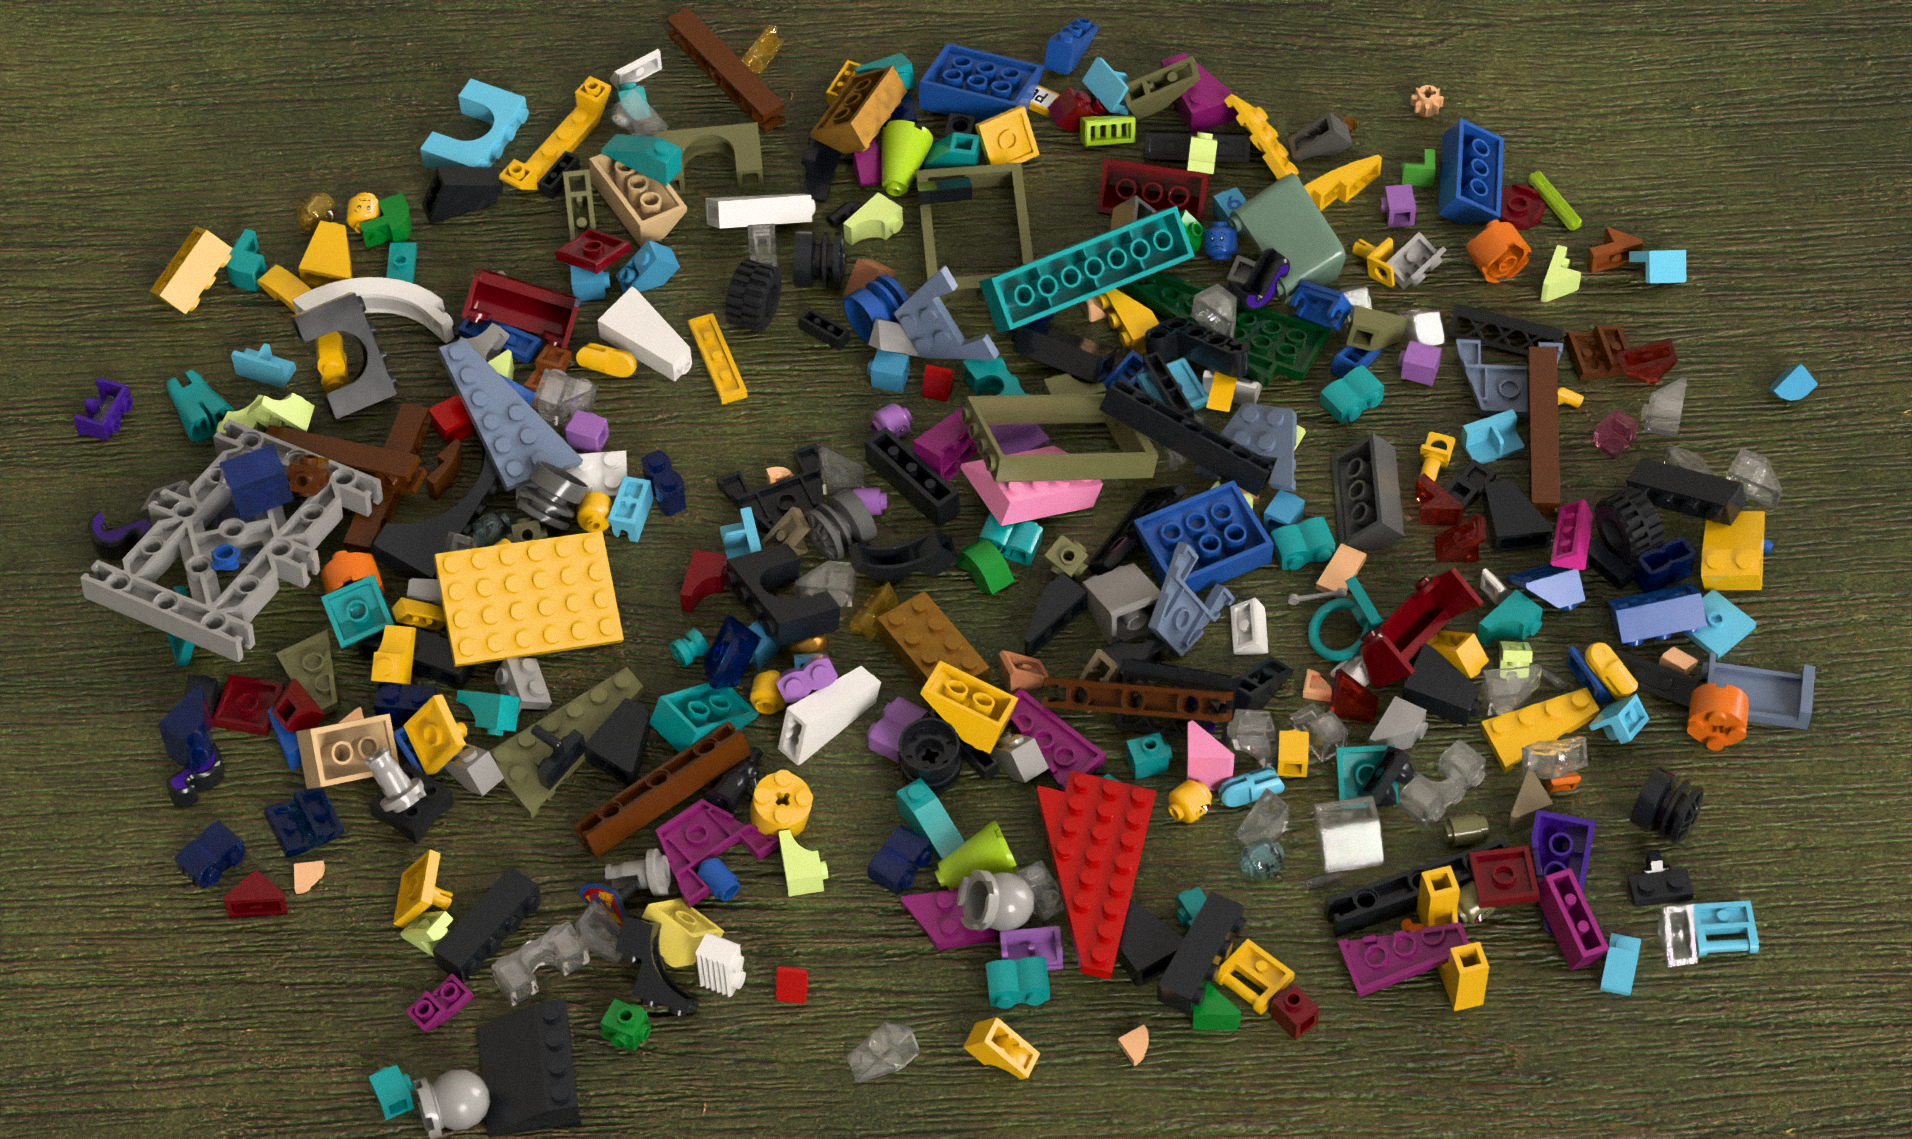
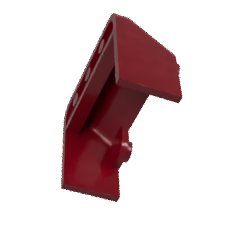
M477 268L472 278L461 317L465 319L468 317L469 321L483 324L484 320L490 321V319L540 334L543 338L547 339L546 344L567 349L581 299L491 270Z
M1455 567L1431 578L1428 575L1421 578L1414 585L1416 590L1376 630L1371 629L1360 638L1362 644L1359 646L1367 680L1375 689L1412 675L1415 670L1408 661L1451 618L1479 607L1484 603Z

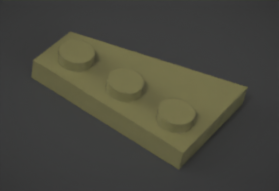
M328 630L275 653L277 661L289 681L292 678L297 679L326 715L339 709Z

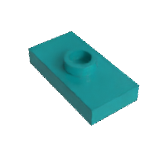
M416 242L390 243L386 278L414 284L418 249Z

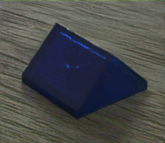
M728 614L703 662L709 685L713 689L736 687L739 685L762 638Z

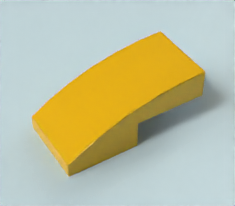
M277 264L257 280V283L275 300L280 298L294 313L295 309L292 300L312 290L295 275Z

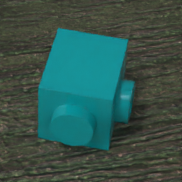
M1160 732L1126 741V759L1134 779L1138 780L1168 772L1172 751L1169 743L1163 742Z
M397 1064L392 1067L381 1068L375 1074L368 1076L372 1092L385 1120L414 1109L410 1091L414 1090L412 1082L407 1073L401 1074Z

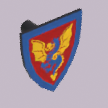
M630 881L618 891L617 888L601 882H588L581 886L578 895L602 919L621 930L624 918L627 916L623 903L637 892L639 887L634 881Z

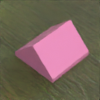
M1191 720L1188 722L1187 780L1201 781L1209 790H1219L1223 782L1233 778L1234 754L1196 722Z

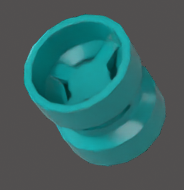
M695 628L686 632L685 638L675 639L669 644L672 655L683 667L691 664L696 656L702 657L709 652L705 638Z

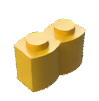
M335 331L316 338L317 366L321 373L323 389L327 391L348 382L347 357L340 333Z

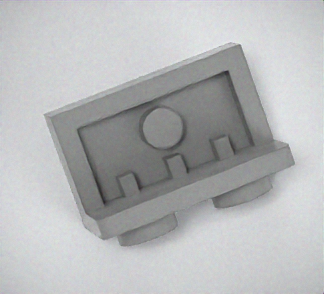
M1418 232L1386 263L1393 267L1394 279L1404 290L1411 283L1414 286L1418 285L1427 276L1424 273L1427 268L1431 271L1434 270L1443 261L1440 256L1447 249L1443 246L1437 251Z
M516 657L503 660L500 667L496 670L495 682L499 686L502 695L520 697L518 714L522 709L548 710L552 701L537 659Z

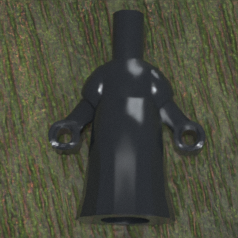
M757 747L753 748L752 754L746 757V759H743L712 780L711 783L714 784V787L707 791L705 795L706 801L733 814L749 784L751 786L750 800L752 801L759 779L756 764L763 756V751Z

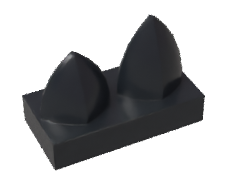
M1388 746L1359 789L1357 795L1364 801L1379 806L1396 805V792L1392 786L1394 781L1408 785L1417 783L1415 771L1408 761L1411 756L1401 749Z

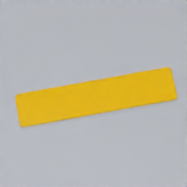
M1215 371L1206 407L1208 409L1229 412L1238 377H1229Z

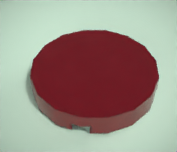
M1520 184L1512 185L1511 188L1507 189L1506 187L1502 188L1501 218L1498 219L1500 223L1509 222L1514 225L1516 230H1526L1536 226L1542 220L1545 203L1538 191Z

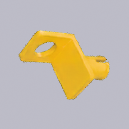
M1388 237L1378 247L1365 242L1363 239H1359L1358 242L1356 241L1352 252L1354 255L1367 260L1369 277L1392 288L1395 285L1394 269L1386 262L1394 255L1393 239ZM1381 269L1386 272L1387 278L1379 273Z
M1429 432L1425 445L1421 444L1420 461L1424 463L1417 481L1419 484L1434 487L1440 466L1448 467L1456 441L1454 437ZM1435 441H1442L1447 445V450L1432 447L1431 445Z

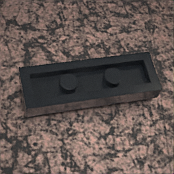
M1617 649L1616 655L1638 682L1639 689L1689 707L1691 694L1699 686L1701 679Z

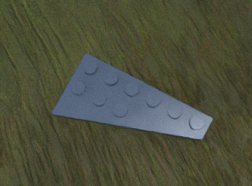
M465 339L439 347L438 354L506 492L532 483L533 481L529 478V475L538 460L552 464L564 471L582 465L583 459Z

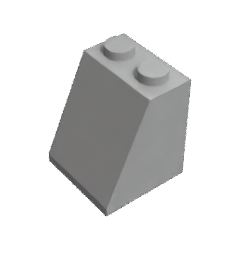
M1135 563L1116 567L1113 571L1099 576H1092L1082 582V588L1087 591V608L1108 645L1114 644L1119 639L1129 643L1154 633L1148 626L1161 591Z

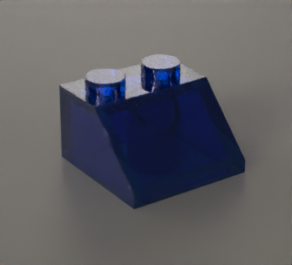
M197 685L158 723L168 757L194 774L202 766H205L214 754L212 718L203 688Z

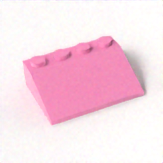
M1049 446L1008 455L1069 453L1056 446ZM984 460L962 463L960 467L1000 526L1091 508L1094 506L1103 485L1100 479L995 482L990 471H987Z

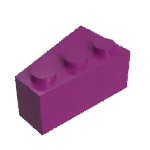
M1186 53L1162 59L1161 69L1189 56ZM1196 63L1201 80L1172 102L1188 130L1204 131L1236 121L1235 117L1239 113L1237 110L1229 108L1224 101L1230 94H1235Z
M962 407L913 440L914 453L948 483L961 470V464L969 462L978 452L973 439L969 437L965 424L961 422L960 413Z

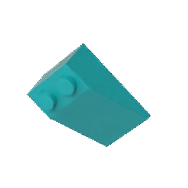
M721 678L660 696L649 723L680 753L725 722L729 721L733 724L735 730H740L755 720L758 713Z

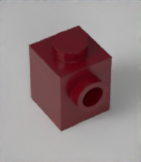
M1294 983L1287 990L1281 989L1274 995L1270 1016L1296 1040L1318 1023L1319 1007Z

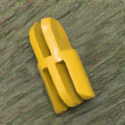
M588 343L576 355V362L580 366L618 378L631 376L637 368L636 359L629 352L596 343Z
M1596 642L1587 648L1585 652L1587 665L1615 700L1619 701L1627 698L1638 688V682L1606 643Z

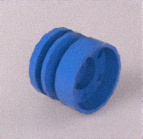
M881 274L875 280L868 282L865 288H859L846 296L843 300V309L853 330L864 342L869 344L875 319L899 323L894 312L908 299V296L893 277Z

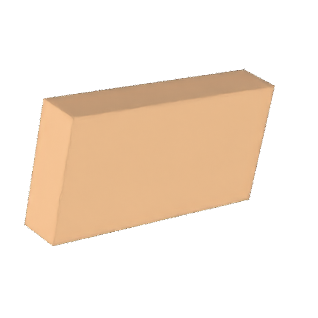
M1341 543L1317 581L1316 589L1323 593L1337 591L1338 588H1345L1347 591L1349 587L1345 581L1358 574L1366 561L1367 554Z

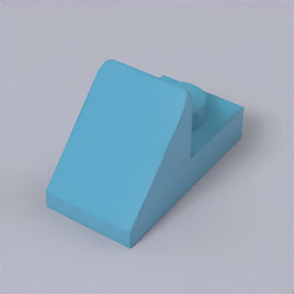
M1611 933L1600 990L1626 996L1631 995L1641 939Z

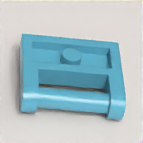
M1751 901L1690 905L1689 912L1697 957L1717 952L1747 951L1748 954L1759 952V941ZM1745 933L1746 939L1707 941L1706 935Z

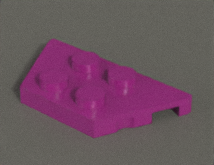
M958 889L901 896L903 909H907L915 918L916 925L929 936L930 942L937 950L997 942L1000 931L992 928L983 931L970 930L961 923L960 918H964L963 907L957 905Z

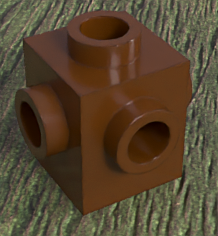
M301 454L287 469L286 478L287 481H290L289 491L299 492V495L304 497H312L327 487L330 479V471L328 470L329 458L318 457L314 454Z

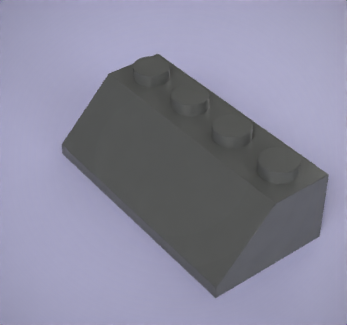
M1372 433L1331 458L1339 545L1342 543L1354 549H1383L1404 537L1395 446Z

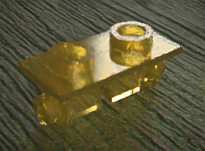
M774 26L765 27L762 34L749 51L744 54L741 61L754 74L760 76L785 41L777 38V29Z
M887 582L884 587L874 588L872 594L864 603V607L867 610L860 609L855 617L850 620L849 629L855 634L863 632L868 642H871L878 632L877 617L895 608L900 602L890 582Z

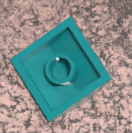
M374 574L321 597L342 649L384 631L385 625L395 626L388 604Z
M1395 745L1336 747V782L1339 807L1376 805L1364 801L1357 793L1387 747H1395ZM1394 781V783L1392 784V786H1393V788H1394V790H1395V792H1396L1397 804H1398V803H1399V798H1398V784H1397V782Z

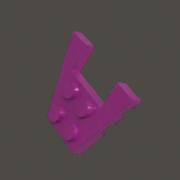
M703 799L655 830L657 841L663 854L668 858L671 873L688 908L710 894V887L694 872L704 860L715 858L737 842H740L758 861L779 847V839L771 834L770 836L762 834L758 831V827L750 823L747 825L734 819V816L729 812Z

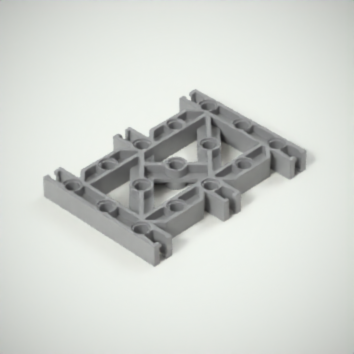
M229 419L223 426L227 437L222 436L220 432L213 436L217 458L189 487L190 498L164 488L160 492L162 506H159V503L155 500L148 505L151 526L153 527L122 559L124 570L96 560L91 566L95 579L91 578L87 573H84L80 579L84 598L236 662H240L244 657L241 643L245 644V648L249 650L255 645L253 625L250 622L280 589L278 578L305 588L310 583L307 570L311 571L314 575H317L320 571L318 550L315 549L343 518L342 507L368 517L372 513L370 499L373 500L374 504L379 505L383 500L381 479L329 459L328 470L330 471V479L327 487L317 495L308 497L286 522L275 480L290 485V481H287L286 478L288 466L301 454L323 456ZM247 485L256 521L245 523L238 518H229L221 522L218 529L205 532V528ZM230 544L239 549L241 556H244L250 547L263 544L262 550L221 594L216 571L210 566V563L213 561L211 556L213 550L219 545ZM180 555L182 556L192 599L155 584Z

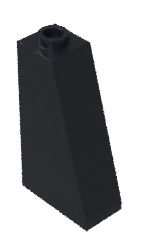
M1032 322L1015 328L1011 338V342L1014 343L1013 352L1094 383L1100 382L1112 372L1118 349Z
M1130 899L1116 959L1138 987L1166 971L1184 938Z

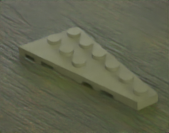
M628 667L489 751L504 777L501 780L502 784L531 819L537 815L538 808L545 800L549 801L560 783L568 779L586 759L584 752L549 791L541 785L537 770L540 762L545 757H549L553 753V749L531 734L532 728L538 724L559 739L568 736L575 729L583 734L586 743L625 698L636 702L644 693L643 685Z

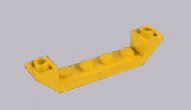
M589 76L575 91L576 108L525 164L513 159L499 175V179L519 189L539 190L538 182L565 151L572 153L599 124L611 92V85Z

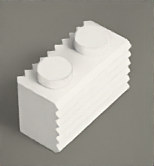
M708 932L705 934L695 952L701 987L711 988L712 991L716 990L717 993L722 992V995L727 994L728 997L734 994L736 988L740 989L742 987L746 972H743L742 969L744 957L740 954V944Z

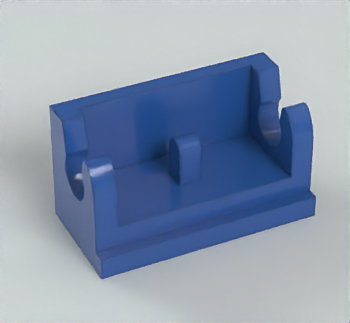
M1304 280L1299 282V287L1290 301V305L1295 307L1301 299V303L1294 314L1297 318L1339 331L1353 309L1352 304L1342 292Z

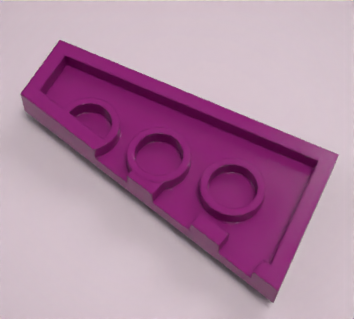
M1022 688L1013 695L1019 699L1009 719V723L1018 734L1035 738L1049 767L1046 771L1062 791L1065 792L1070 770L1091 775L1106 761V754L1049 709L1042 707L1043 705Z
M1461 922L1424 927L1419 931L1406 932L1405 930L1393 932L1392 935L1376 937V935L1364 936L1363 939L1337 940L1359 997L1446 964L1449 960L1450 948L1470 944Z

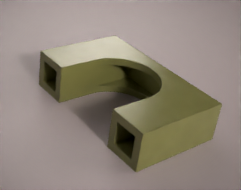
M758 122L653 132L654 137H660L681 148V171L669 183L677 194H686L684 181L686 164L693 157L707 152L723 154L734 162L738 189L764 186Z

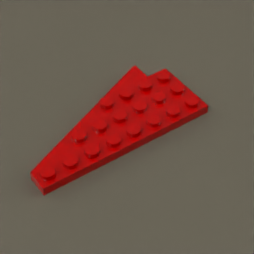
M1070 770L1065 792L1038 785L1036 800L1080 973L1110 980L1157 791Z

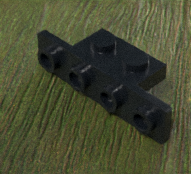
M809 133V148L804 150L802 154V165H805L806 178L800 194L811 195V199L814 202L825 203L842 152L813 139Z

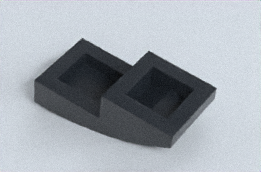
M1473 459L1460 476L1455 475L1440 494V498L1463 512L1483 494L1484 483L1495 481L1497 478L1496 473Z

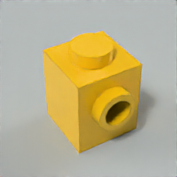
M1279 730L1278 776L1307 778L1309 732Z

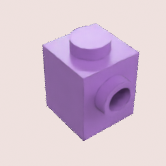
M1411 184L1385 186L1384 197H1380V211L1386 215L1388 228L1414 226L1416 205Z
M1409 341L1407 350L1401 351L1398 360V366L1402 367L1401 378L1433 386L1440 366L1442 348Z
M576 410L572 419H568L564 427L567 444L573 449L586 453L600 452L609 437L607 419L591 412L586 413Z

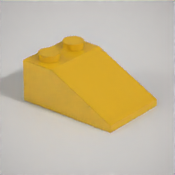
M1741 511L1731 526L1706 519L1701 563V578L1704 591L1712 589L1762 590L1765 511Z
M939 661L920 693L936 712L953 726L958 736L964 742L989 754L1006 728L1019 699L942 661Z

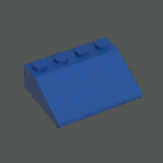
M947 43L919 81L918 108L945 115L957 113L975 116L977 123L1019 105L1025 106L1027 113L1044 66Z
M1234 480L1138 518L1133 523L1161 588L1179 541L1187 543L1199 556L1185 580L1186 585L1194 594L1213 587L1216 583L1220 584L1269 564L1272 560L1274 544Z

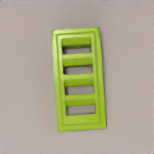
M1080 117V142L1085 147L1135 143L1136 117ZM1126 123V136H1122V124ZM1112 124H1115V136H1111ZM1100 125H1104V136H1100ZM1091 126H1093V136H1091Z

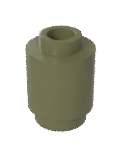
M1477 813L1448 818L1447 824L1443 825V834L1446 842H1451L1453 847L1482 842V839L1489 837V828L1485 815L1478 816Z

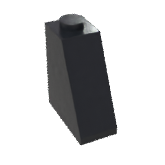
M437 166L422 203L429 223L440 222L495 205L499 194L503 191V181L499 179L495 167Z
M1496 480L1484 483L1482 503L1494 553L1550 548L1553 532L1552 526L1512 480Z
M1425 643L1413 666L1415 672L1408 676L1404 684L1402 699L1426 709L1430 714L1467 727L1471 716L1476 718L1482 701L1478 700L1479 688L1431 645Z
M625 698L583 745L586 762L628 787L637 782L651 730V724L649 723L650 714L647 707L640 702L635 703Z

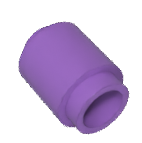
M881 487L853 489V492L866 505L871 516L882 515L883 509H887V493H882Z

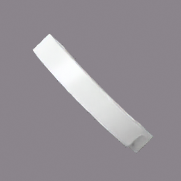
M380 277L346 279L317 287L292 300L295 313L298 314L349 292H355L356 296L360 295L365 303L366 311L363 313L398 314L423 324L445 343L454 339L452 329L454 323L449 314L445 312L443 300L423 287L402 280Z

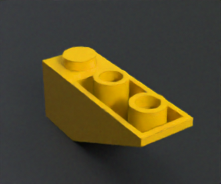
M1116 288L1097 295V300L1102 309H1105L1108 313L1111 327L1113 329L1116 328L1119 332L1122 346L1128 348L1129 351L1133 349L1138 354L1145 353V332L1159 324L1152 310Z

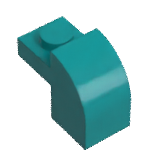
M245 229L241 237L236 239L234 247H231L233 248L229 253L231 258L225 265V270L232 284L239 288L256 292L260 286L257 280L267 272L263 255L256 254L259 246L255 231Z

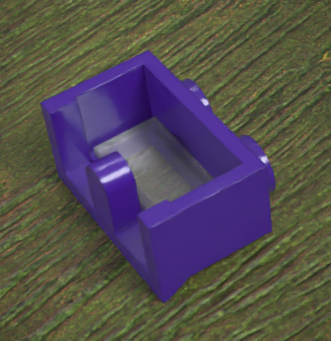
M98 377L96 384L100 394L97 399L88 397L85 401L87 417L75 414L74 421L79 435L86 434L108 440L112 433L116 434L121 424L120 419L124 413L130 412L133 399L130 396L128 385Z

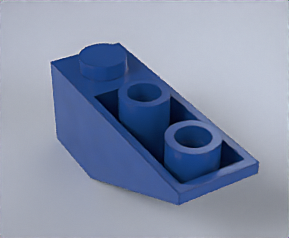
M1075 18L1048 40L1044 68L1068 75L1077 67L1099 26L1092 24L1086 18Z

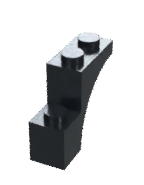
M934 528L916 539L897 545L879 547L855 542L848 548L852 559L851 565L857 573L864 574L876 582H881L891 588L915 569L921 573L936 577L959 559L952 538Z
M636 915L625 916L615 951L623 953V959L631 962L640 963L642 959L632 995L640 997V1003L651 1007H658V1004L669 1007L668 1012L685 1017L686 1013L697 1012L700 1000L682 991L670 978L663 965L659 948L662 924Z

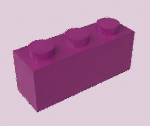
M1569 868L1545 876L1537 884L1540 893L1539 904L1570 970L1597 962L1609 950V947L1572 869Z

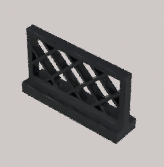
M1135 658L1122 659V682L1130 683V678L1134 677L1139 678L1143 684H1150L1148 680L1156 681L1152 685L1168 683L1169 686L1176 687L1175 685H1180L1186 688L1234 691L1233 700H1228L1226 707L1219 712L1211 701L1209 707L1213 713H1224L1226 709L1232 710L1233 718L1236 691L1240 688V676ZM1140 694L1136 697L1133 695V702L1138 707L1140 706L1138 700L1142 698ZM1198 702L1190 707L1192 711L1198 707ZM1117 713L1115 725L1117 728L1151 734L1160 732L1162 736L1187 740V733H1184L1177 723L1181 720L1180 718L1167 717L1170 723L1161 729L1156 728L1150 719L1151 716L1141 715L1142 718L1133 724L1124 722L1125 714ZM1193 720L1206 732L1207 730L1205 729V727L1209 725L1211 722H1213L1206 721L1202 724L1200 720ZM1144 721H1146V723L1148 724V726H1144V725H1140V724H1142ZM1232 721L1219 722L1223 727L1221 739H1215L1224 747H1228ZM1173 726L1176 731H1172V730H1168V729Z

